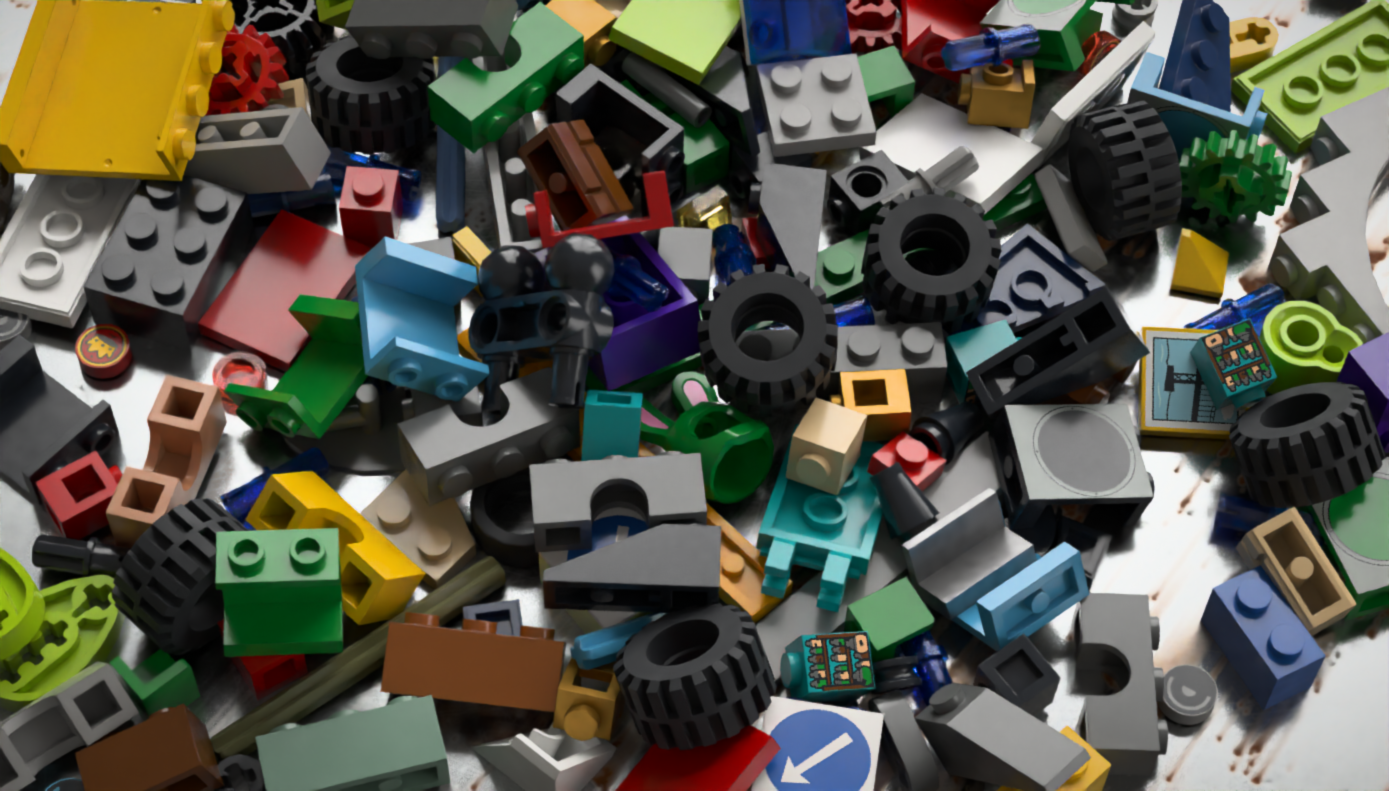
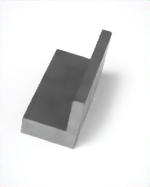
M991 488L986 489L902 545L913 588L924 603L949 620H952L976 604L977 600L1037 561L1033 544L1004 526L997 493Z

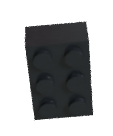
M183 175L182 181L143 179L83 286L94 323L112 324L120 327L126 333L192 352L200 336L198 322L226 286L255 230L247 192Z

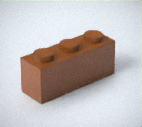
M405 612L404 623L389 621L380 692L420 697L432 695V698L555 712L557 690L563 677L567 644L562 641H554L555 629L521 625L520 635L510 636L496 634L497 622L463 619L462 630L439 627L440 616Z

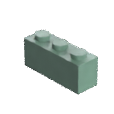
M432 695L421 698L402 696L391 700L386 706L362 712L353 709L342 710L332 714L324 721L303 726L296 723L283 724L272 729L269 734L255 737L266 791H420L451 783L447 755Z

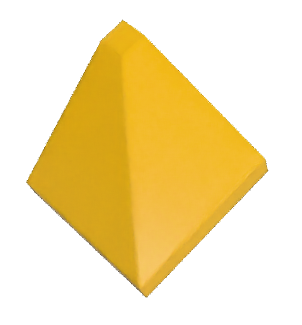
M1182 228L1176 247L1170 289L1222 298L1229 253L1193 230Z

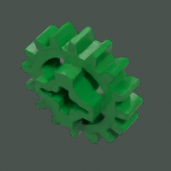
M1231 130L1228 138H1222L1216 131H1211L1208 142L1195 137L1192 140L1191 148H1183L1179 162L1182 180L1181 197H1194L1192 208L1196 210L1205 206L1210 209L1209 217L1216 218L1221 213V215L1228 216L1230 222L1236 223L1239 215H1245L1251 222H1256L1259 211L1271 217L1274 215L1276 206H1284L1287 193L1289 192L1292 171L1287 170L1288 158L1286 156L1274 157L1276 145L1273 143L1263 147L1257 145L1258 135L1253 134L1246 140L1239 138L1237 130Z

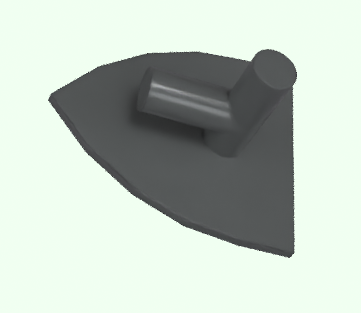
M379 379L384 394L379 396L375 386L371 384L363 385L362 383L320 439L296 434L294 437L287 436L285 442L309 459L338 470L362 474L406 470L401 461L397 425L404 422L401 399H407L405 386H397L392 392L388 393L385 381Z

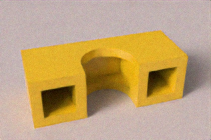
M314 471L271 475L245 519L256 530L338 528L343 611L358 625L389 620L401 613L426 574Z

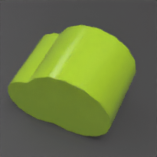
M1287 301L1275 306L1266 316L1259 335V339L1277 375L1275 381L1266 391L1274 395L1301 385L1336 382L1348 352L1363 345V342L1356 333L1341 326L1332 313L1318 304L1307 301Z

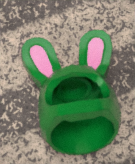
M694 371L682 372L673 379L670 395L672 403L680 415L676 422L664 416L643 397L640 439L662 447L665 452L701 453L706 499L718 504L738 503L753 494L765 480L772 465L774 444L769 427L761 420H754L733 406L719 402L714 387H710L703 374Z

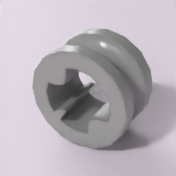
M1135 0L1133 4L1140 5V10L1132 9L1131 5L1114 4L1112 18L1115 23L1124 29L1133 31L1143 21L1148 26L1153 24L1159 1Z

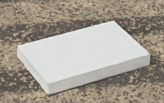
M1144 21L1050 110L1031 141L1032 144L1043 148V163L1036 168L1037 170L1069 140L1071 124L1074 123V119L1077 116L1100 110L1125 86L1156 38L1155 34L1157 32Z
M922 93L876 131L875 145L859 147L860 160L882 149L909 181L917 176L915 173L917 169L921 168L926 171L959 146L969 148L979 163V169L946 192L944 196L954 198L956 192L967 197L965 204L969 207L974 206L976 203L985 210L984 215L1043 163V148L995 126L968 124L966 113Z

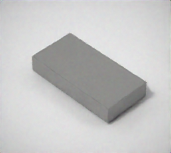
M1051 164L1036 172V182L1067 254L1088 271L1094 272L1108 263L1075 193L1072 182Z

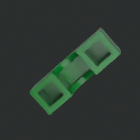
M541 2L516 19L512 24L504 48L505 64L511 67L510 69L501 72H489L478 68L465 58L427 86L430 120L473 154L487 143L500 139L509 126L526 113L536 111L549 95L562 85H566L584 69V35Z

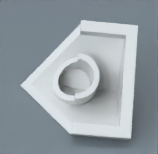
M553 723L547 729L538 730L535 728L530 733L518 734L513 737L470 746L525 791H581L612 758L617 749L606 739L594 737L586 741L573 739L565 730L553 728Z

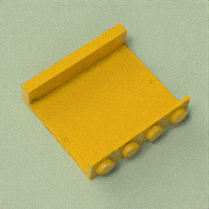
M37 0L0 107V162L8 173L182 181L187 162L193 158L195 153V135L200 119L208 111V93L213 76L221 68V50L227 31H230L234 25L235 13L231 1L201 0L202 3Z

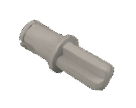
M959 146L926 171L921 168L915 171L917 176L897 191L880 200L879 203L881 207L889 209L891 199L901 194L908 200L911 190L920 188L923 189L925 195H932L933 188L945 189L946 193L975 173L980 167L979 163L969 148Z

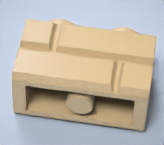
M1295 507L1286 510L1246 533L1236 547L1249 570L1261 565L1311 636L1344 618L1357 605Z

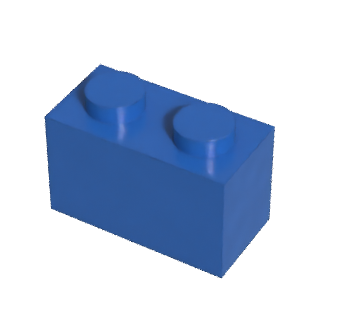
M1261 565L1212 588L1201 617V622L1263 711L1311 688L1326 656Z

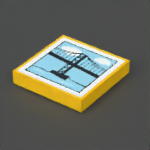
M1141 327L1139 334L1150 353L1139 359L1138 429L1140 435L1230 439L1229 430L1231 425L1250 407L1236 411L1234 405L1231 404L1216 410L1190 353L1200 337L1218 330Z

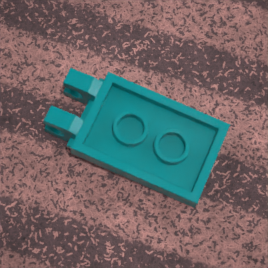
M795 424L792 436L796 431L797 427L799 426V424ZM791 436L758 532L756 549L761 550L760 556L767 557L764 574L766 575L762 583L761 593L783 599L792 565L809 567L823 571L820 581L821 590L816 607L839 612L848 577L859 580L860 574H867L882 523V509L875 487L870 480V477L873 475L868 473L867 469L872 455L885 445L862 441L859 459L839 494L834 495L786 478L792 441Z

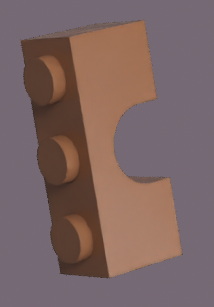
M170 375L165 376L147 417L150 443L142 469L126 466L106 511L116 546L132 548L137 539L161 516L166 515L178 505H185L190 500L196 498L227 424L218 386Z

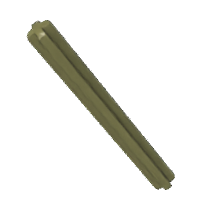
M485 557L389 621L404 623L405 612L440 616L439 627L461 614L463 607L473 606L503 586L506 582L505 572L494 557ZM389 621L343 650V653H338L212 736L210 741L218 760L221 762L229 756L250 754L257 749L256 736L269 734L277 726L298 722L384 665Z

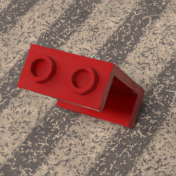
M901 0L902 59L958 84L961 74H970L971 65L984 66L990 62H1001L1013 68L1012 59L988 49V44L980 22L987 16V13L1000 0Z
M665 171L642 174L649 216L554 232L547 190L537 191L533 193L535 203L525 206L530 238L541 237L542 248H548L571 233L590 234L597 239L673 227L674 223Z

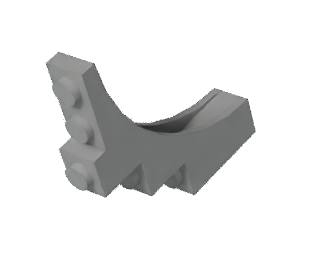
M1389 87L1321 116L1310 147L1321 166L1300 175L1290 203L1294 216L1301 225L1279 234L1269 262L1275 280L1281 286L1286 287L1297 301H1303L1316 295L1320 306L1332 313L1341 326L1356 333L1363 344L1389 332V307L1383 298L1372 271L1366 239L1368 202L1383 179L1389 174Z

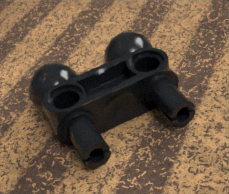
M571 233L560 239L549 249L544 268L536 254L523 246L504 245L491 252L482 260L477 278L479 291L485 301L475 309L468 329V340L471 348L477 353V357L482 359V363L489 366V375L485 378L483 405H481L482 412L501 415L499 385L519 378L520 368H523L525 364L553 361L551 394L548 405L565 409H583L585 407L584 392L588 360L593 359L594 355L601 353L607 346L614 326L611 308L604 302L605 298L602 296L610 288L615 272L613 257L604 242L590 234ZM546 280L553 291L543 292Z

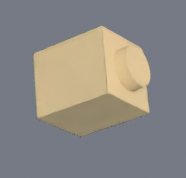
M815 398L792 436L786 478L838 495L860 457L867 415Z

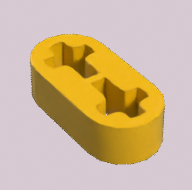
M1247 17L1230 22V73L1253 68L1273 56L1279 34L1277 28L1270 21L1259 17Z

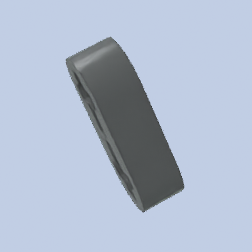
M895 690L870 699L868 702L869 712L884 714L880 744L902 791H937L939 789V776L934 759L903 694Z

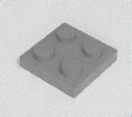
M856 54L756 66V81L774 157L875 145L877 132Z

